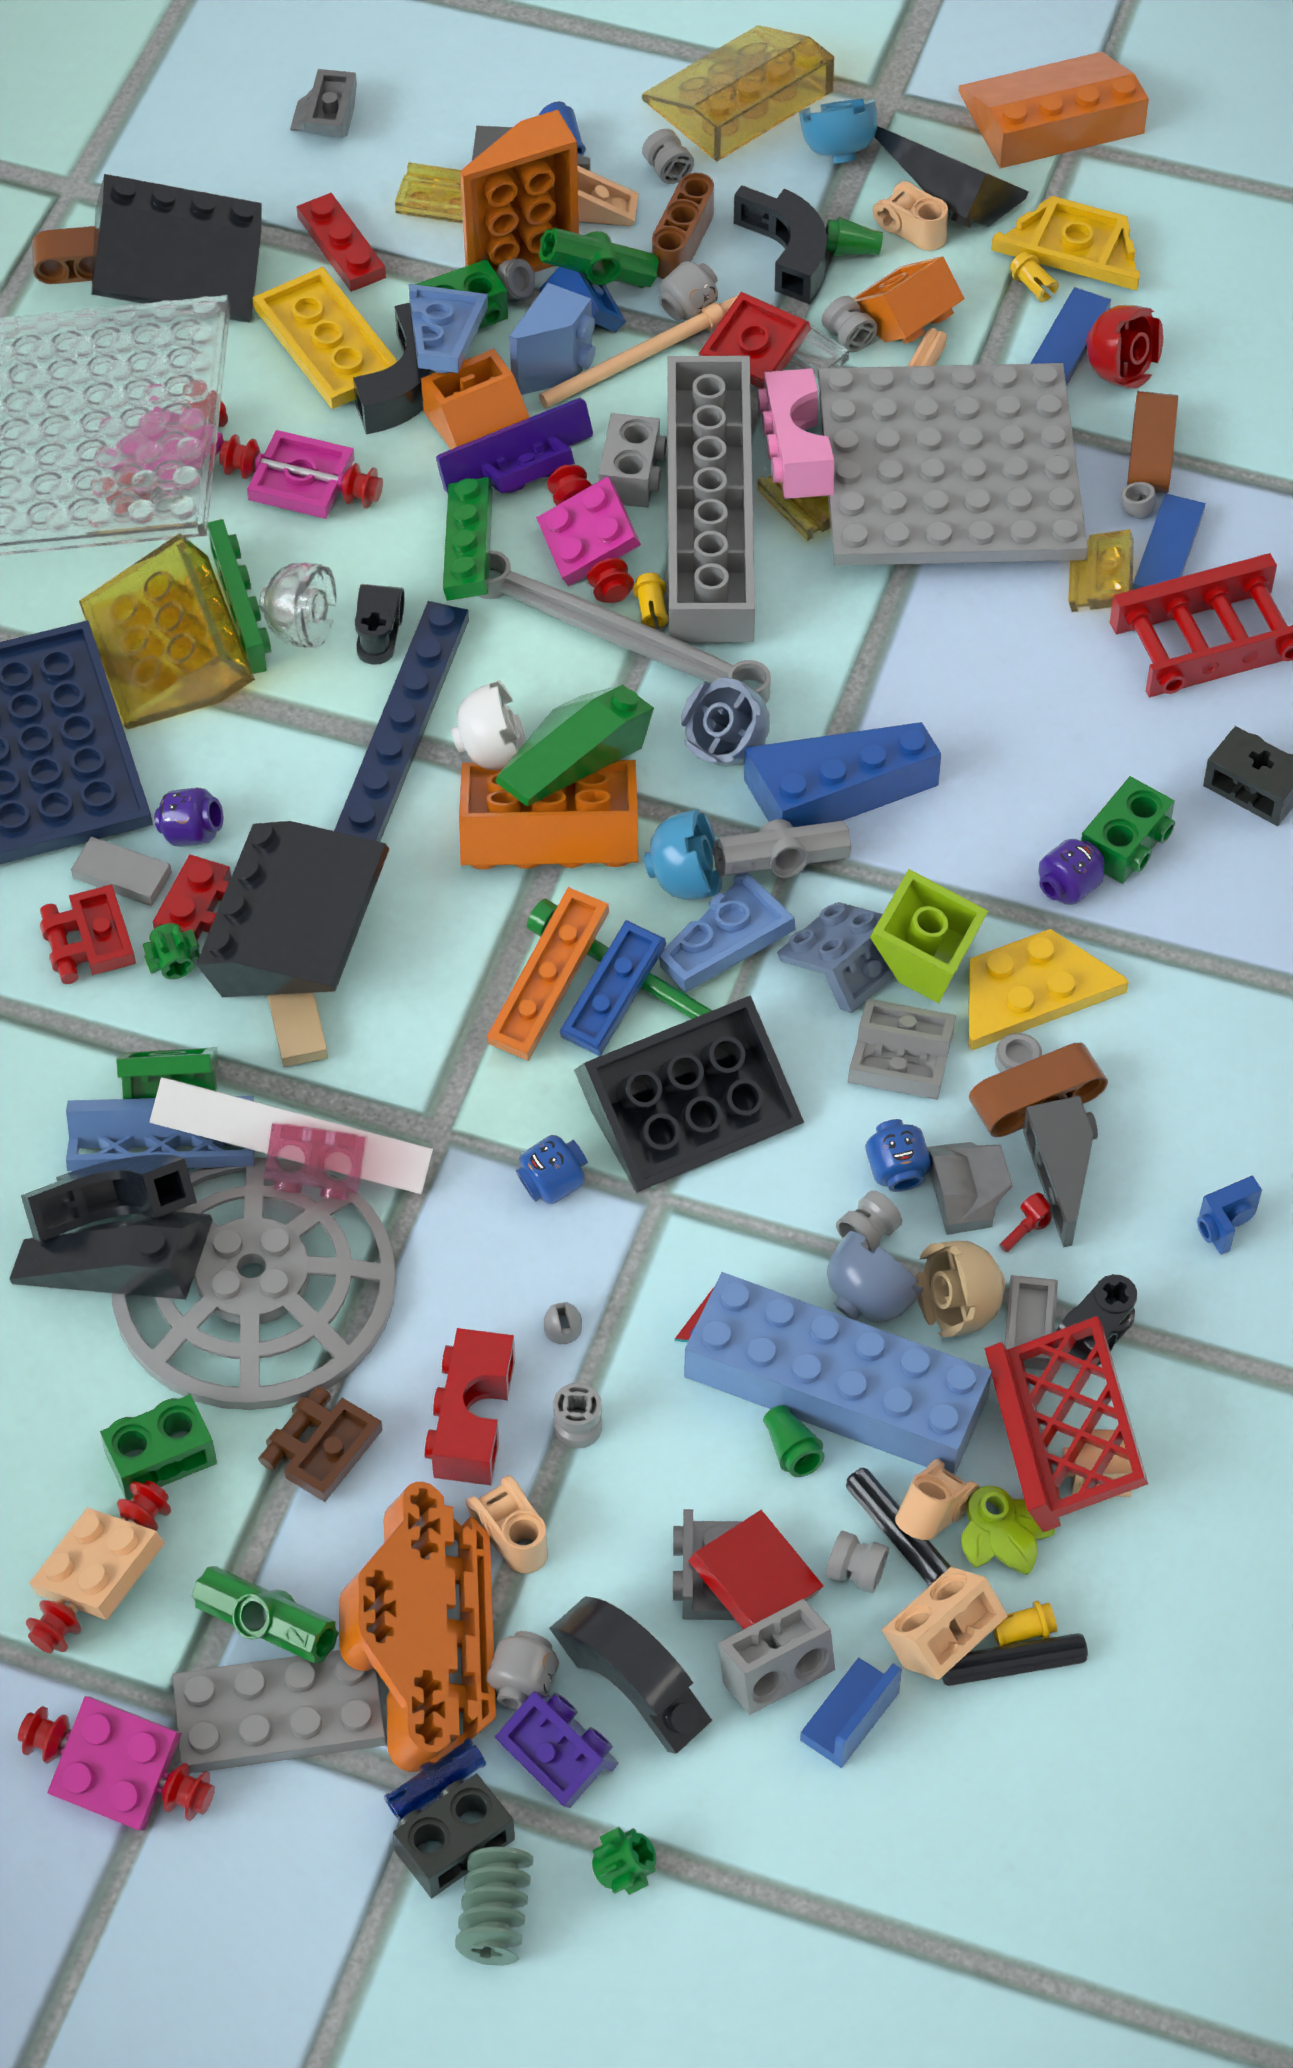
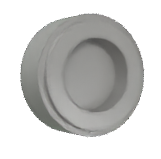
M523 259L506 260L499 265L496 274L507 290V299L520 300L530 296L535 286V275L530 264Z
M1009 1034L1002 1038L997 1045L996 1067L1000 1072L1040 1057L1042 1056L1041 1046L1033 1037L1027 1034Z

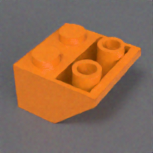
M494 348L464 360L459 373L435 372L421 378L424 414L450 450L530 418L513 373Z

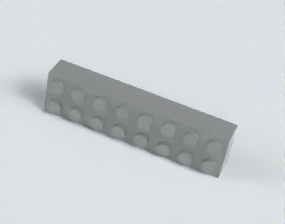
M667 356L669 636L683 642H754L755 588L750 356Z

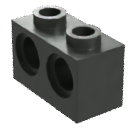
M476 1773L465 1782L457 1780L451 1783L441 1792L439 1800L425 1810L416 1809L403 1817L398 1823L396 1830L393 1831L395 1852L432 1899L469 1873L467 1859L472 1852L487 1847H505L515 1840L514 1819ZM469 1811H477L485 1816L481 1821L472 1824L460 1820V1817ZM429 1840L438 1841L443 1845L434 1853H424L417 1849L423 1842Z

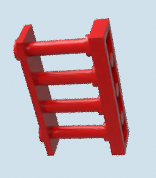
M1271 553L1113 595L1109 621L1116 635L1128 631H1136L1153 663L1149 666L1145 691L1149 698L1164 693L1172 694L1186 687L1277 662L1293 660V625H1287L1270 594L1272 593L1277 568ZM1246 599H1254L1271 631L1249 637L1231 604ZM1210 609L1215 610L1232 642L1209 648L1192 614ZM1175 620L1192 653L1170 659L1152 625Z

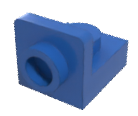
M1253 1175L1203 1197L1197 1225L1204 1240L1208 1243L1212 1242L1220 1255L1230 1251L1235 1234L1234 1227L1248 1222L1256 1214L1262 1189Z

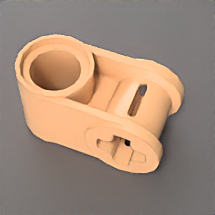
M901 181L894 187L893 194L888 199L879 200L873 206V216L880 227L913 243L919 249L933 251L943 247L947 242V204L942 199L933 197L918 189L910 182Z
M937 1458L925 1470L913 1478L895 1517L896 1524L904 1533L920 1540L933 1539L951 1523L959 1521L967 1512V1502L973 1492L979 1488V1485L973 1481L964 1482L944 1469L945 1463Z
M507 1475L501 1479V1485L478 1499L472 1496L466 1500V1507L470 1516L472 1515L490 1535V1542L513 1571L521 1574L533 1573L545 1565L548 1559L545 1523L528 1502L524 1492L514 1478ZM522 1539H530L534 1541L533 1543L528 1545L516 1544V1542Z

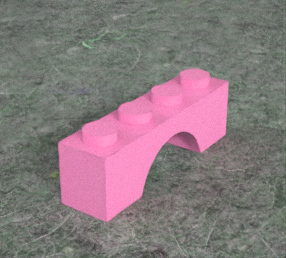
M813 368L764 372V388L757 389V404L759 414L762 413L763 435L767 436L768 458L772 459L773 482H781L784 499L834 495V457L829 436L816 435L804 431L818 426V388Z

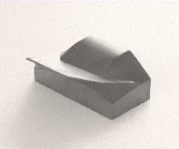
M318 69L313 88L297 102L290 130H301L340 138L346 137L355 107L356 72Z
M972 1142L927 1147L932 1163L929 1173L946 1234L992 1227L996 1206L1012 1188L1011 1178L1001 1145H976Z

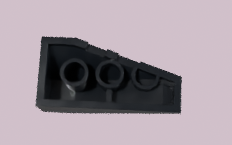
M172 1212L156 1219L148 1216H139L74 1229L42 1242L36 1241L33 1238L23 1239L9 1280L15 1285L186 1300L213 1219L209 1214Z

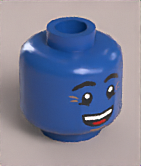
M892 1119L879 1124L876 1127V1133L865 1144L874 1180L879 1185L889 1187V1190L892 1192L906 1191L921 1185L925 1181L924 1176L931 1169L932 1163L922 1130L914 1125L903 1124L901 1119Z
M550 1135L520 1155L519 1162L521 1167L516 1170V1173L535 1202L542 1199L548 1204H554L584 1184L585 1175L581 1167L586 1165L588 1161L575 1140H571L566 1144L561 1137Z

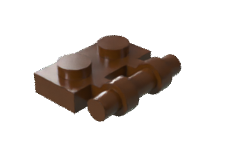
M316 1386L308 1397H301L292 1408L293 1415L282 1429H275L266 1440L267 1447L258 1457V1460L265 1468L274 1470L282 1459H290V1463L284 1469L286 1479L326 1502L383 1429L381 1420L343 1397L331 1411L327 1410L324 1407L331 1399V1395L324 1388ZM308 1426L317 1427L305 1444L298 1440Z

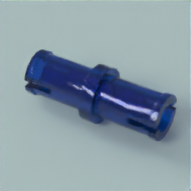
M468 1737L462 1744L440 1758L436 1763L426 1762L419 1767L420 1773L383 1797L391 1812L400 1822L408 1813L421 1809L437 1797L439 1798L441 1792L451 1783L465 1779L487 1764L477 1746Z

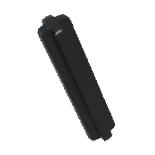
M859 1468L846 1479L847 1490L929 1586L951 1567L929 1540L913 1538L898 1527L895 1517L900 1506L868 1469Z
M1076 1633L970 1651L941 1678L945 1685L952 1686L1080 1664L1087 1661L1088 1648L1084 1636Z

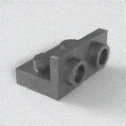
M683 1509V1526H673V1556H683V1571H673V1601H683L682 1619L735 1620L688 1560L696 1551L742 1521H693V1509Z

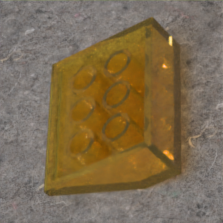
M757 25L642 93V100L717 162L797 114L800 110L805 109L833 92L835 57L809 36Z
M181 533L79 600L85 620H89L121 721L127 729L220 703L255 680L208 556Z

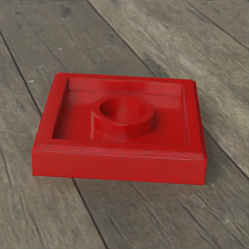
M740 292L698 354L699 356H750V384L762 389L764 388V372L783 371L811 328L809 321L744 292Z
M759 1510L696 1551L688 1560L743 1630L803 1598L805 1601L809 1600L824 1587L762 1510Z

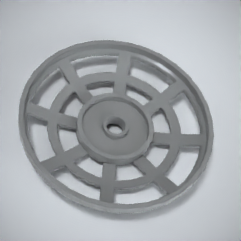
M258 1157L255 1158L254 1166L202 1168L189 1174L193 1187L207 1180L232 1173L246 1172L245 1186L216 1192L199 1200L192 1206H187L174 1212L203 1214L223 1203L244 1199L243 1218L230 1221L220 1227L212 1221L194 1275L201 1299L184 1316L178 1311L171 1298L155 1297L162 1315L172 1329L153 1350L143 1340L132 1321L126 1302V1294L112 1293L113 1311L121 1337L132 1356L145 1371L175 1393L182 1396L191 1394L195 1402L226 1409L255 1410L280 1407L297 1402L301 1397H308L316 1386L324 1389L333 1386L352 1372L372 1351L386 1328L394 1305L396 1273L393 1249L386 1229L371 1205L345 1182L316 1167L286 1159ZM265 1172H285L306 1177L326 1185L336 1192L316 1203L312 1199L292 1190L275 1186H264ZM264 1198L287 1202L301 1208L304 1212L284 1225L276 1220L263 1218ZM353 1203L372 1229L379 1249L380 1263L351 1259L350 1248L345 1234L331 1215ZM320 1223L332 1240L337 1258L308 1256L305 1245L300 1237ZM250 1263H257L265 1268L264 1272L255 1278H246L239 1273L245 1265ZM310 1275L336 1276L330 1296L317 1313L302 1298L307 1290ZM351 1278L380 1282L378 1296L371 1315L360 1333L348 1345L329 1324L334 1320L345 1302ZM288 1312L302 1325L297 1330L282 1337L260 1342V1324L274 1321ZM214 1313L224 1320L240 1324V1342L219 1339L202 1332L198 1328ZM313 1338L333 1357L322 1367L299 1378L274 1385L260 1386V1358H269L289 1352L306 1344ZM186 1341L210 1354L240 1359V1387L223 1386L199 1380L177 1370L168 1361Z

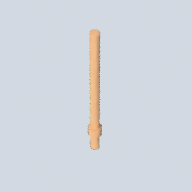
M738 295L720 304L713 302L702 308L700 314L540 393L539 399L541 404L547 409L705 329L709 331L716 329Z

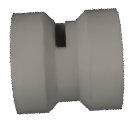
M660 129L645 140L642 154L648 163L655 167V172L664 183H678L683 176L691 173L694 167V158L687 148L681 146V141L673 130Z
M842 296L831 302L825 309L821 320L822 325L829 333L838 335L839 343L848 352H857L865 348L874 339L878 328L877 323L870 315L861 313L860 305L850 296Z
M871 1190L858 1201V1209L856 1211H848L836 1222V1228L842 1239L851 1230L866 1237L867 1239L861 1246L870 1251L880 1246V1238L883 1235L890 1236L902 1225V1217L897 1207L889 1198L878 1191Z
M570 1383L562 1387L556 1393L553 1400L555 1435L567 1447L575 1449L586 1448L595 1443L602 1431L601 1397L594 1388L587 1384Z
M842 1530L830 1554L825 1576L839 1582L851 1578V1581L856 1582L859 1589L873 1594L882 1577L889 1554V1547L877 1542L869 1545L863 1543L862 1545L856 1535Z

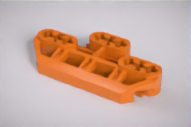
M414 1482L409 1484L385 1511L383 1519V1545L340 1593L339 1648L341 1656L350 1667L359 1671H369L374 1668L390 1690L387 1696V1748L393 1763L401 1770L407 1772L433 1773L496 1718L495 1689L486 1681V1676L494 1657L490 1535L472 1515L461 1526L453 1518V1507L444 1505V1496L434 1486L426 1482ZM455 1539L458 1542V1557L446 1556L445 1546H451ZM455 1584H459L460 1620L447 1618V1609L452 1610L456 1606ZM457 1648H461L462 1685L449 1683V1673L454 1674L458 1670ZM459 1712H463L462 1735H460L459 1731Z

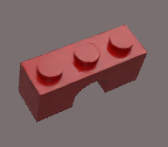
M457 1328L454 1345L445 1346L442 1359V1374L448 1375L445 1388L437 1387L435 1392L433 1415L439 1416L437 1429L428 1430L424 1453L426 1459H432L434 1478L491 1486L499 1448L498 1420L478 1417L468 1409L474 1403L483 1399L508 1401L515 1364L514 1335Z

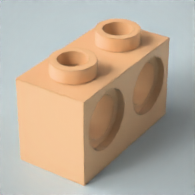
M950 1567L882 1629V1632L905 1669L939 1680L1008 1615L986 1577Z

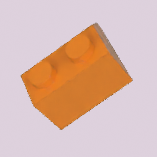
M943 256L900 266L853 297L860 305L861 313H867L877 323L876 335L885 343L901 339L903 344L922 336L925 333L923 327L928 323L937 324L954 314L952 307L965 299Z

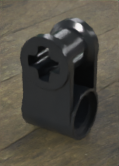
M369 584L360 585L355 630L358 633L356 643L357 655L363 662L376 665L385 663L392 658L398 629L403 620L404 588Z
M1112 1274L1105 1276L1098 1281L1097 1285L1081 1303L1065 1316L1056 1331L1098 1316L1102 1322L1111 1352L1114 1345L1131 1328L1134 1322V1306L1137 1302L1135 1284L1129 1278L1122 1275ZM1093 1335L1077 1340L1070 1353L1077 1358L1086 1360L1095 1345Z

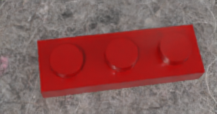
M332 192L296 206L298 219L350 292L386 278L385 265Z

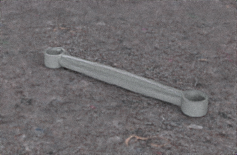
M490 550L489 570L501 572L502 575L489 579L488 594L480 595L479 597L495 599L506 594L595 636L711 683L715 680H720L719 677H729L740 682L744 680L757 681L762 686L755 689V691L764 699L765 704L770 698L771 675L764 664L754 660H745L732 665L626 616L568 592L512 572L509 559L501 552Z

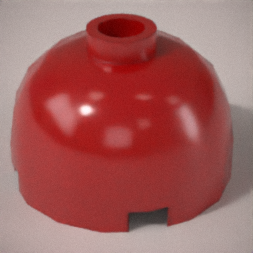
M1117 305L1103 312L1089 330L1086 339L1088 359L1092 369L1105 381L1130 389L1139 388L1152 376V374L1144 373L1149 369L1151 362H1159L1164 338L1161 320L1152 316L1151 313L1154 311L1151 308L1137 305Z

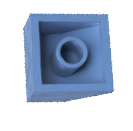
M547 283L509 336L510 365L521 395L552 388L580 374L583 368L588 369L591 366L596 351L595 346H592L595 318L592 317L591 298Z

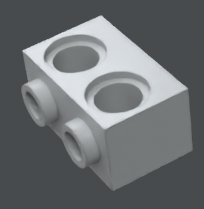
M615 413L610 415L598 477L599 481L607 476L611 479L623 505L648 508L651 491H659L661 467L656 466L657 460L664 461L667 446V436L660 435V418Z
M804 1598L718 1643L723 1684L749 1715L835 1670L831 1629Z

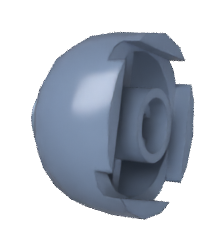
M719 677L720 680H715L710 684L704 682L699 685L687 699L681 715V725L685 726V735L687 737V740L684 739L686 747L699 759L718 766L740 765L744 763L746 747L765 745L770 731V716L764 699L753 688L729 677Z
M851 1230L837 1245L828 1263V1283L838 1297L833 1303L834 1306L846 1317L856 1321L862 1316L873 1322H886L902 1315L924 1291L923 1287L915 1286L918 1280L881 1247L878 1246L876 1250L871 1249L869 1251L861 1246L867 1238Z

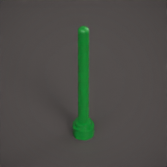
M546 898L539 901L528 918L527 929L541 937L558 905ZM595 939L586 955L600 963L609 947ZM649 973L641 987L691 1019L712 1011L652 973Z

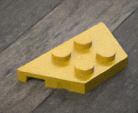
M1051 196L1039 204L1035 211L1027 212L1018 218L1016 227L1004 235L999 231L992 238V251L1013 257L1022 252H1028L1029 254H1035L1039 259V264L1136 291L1139 287L1140 272L1136 270L1134 260L1135 249L1133 241L1130 239L1128 216Z
M1052 929L977 955L969 960L968 1046L972 1051L999 1041L1009 1034L1026 1031L1127 993L1129 982L1125 976Z

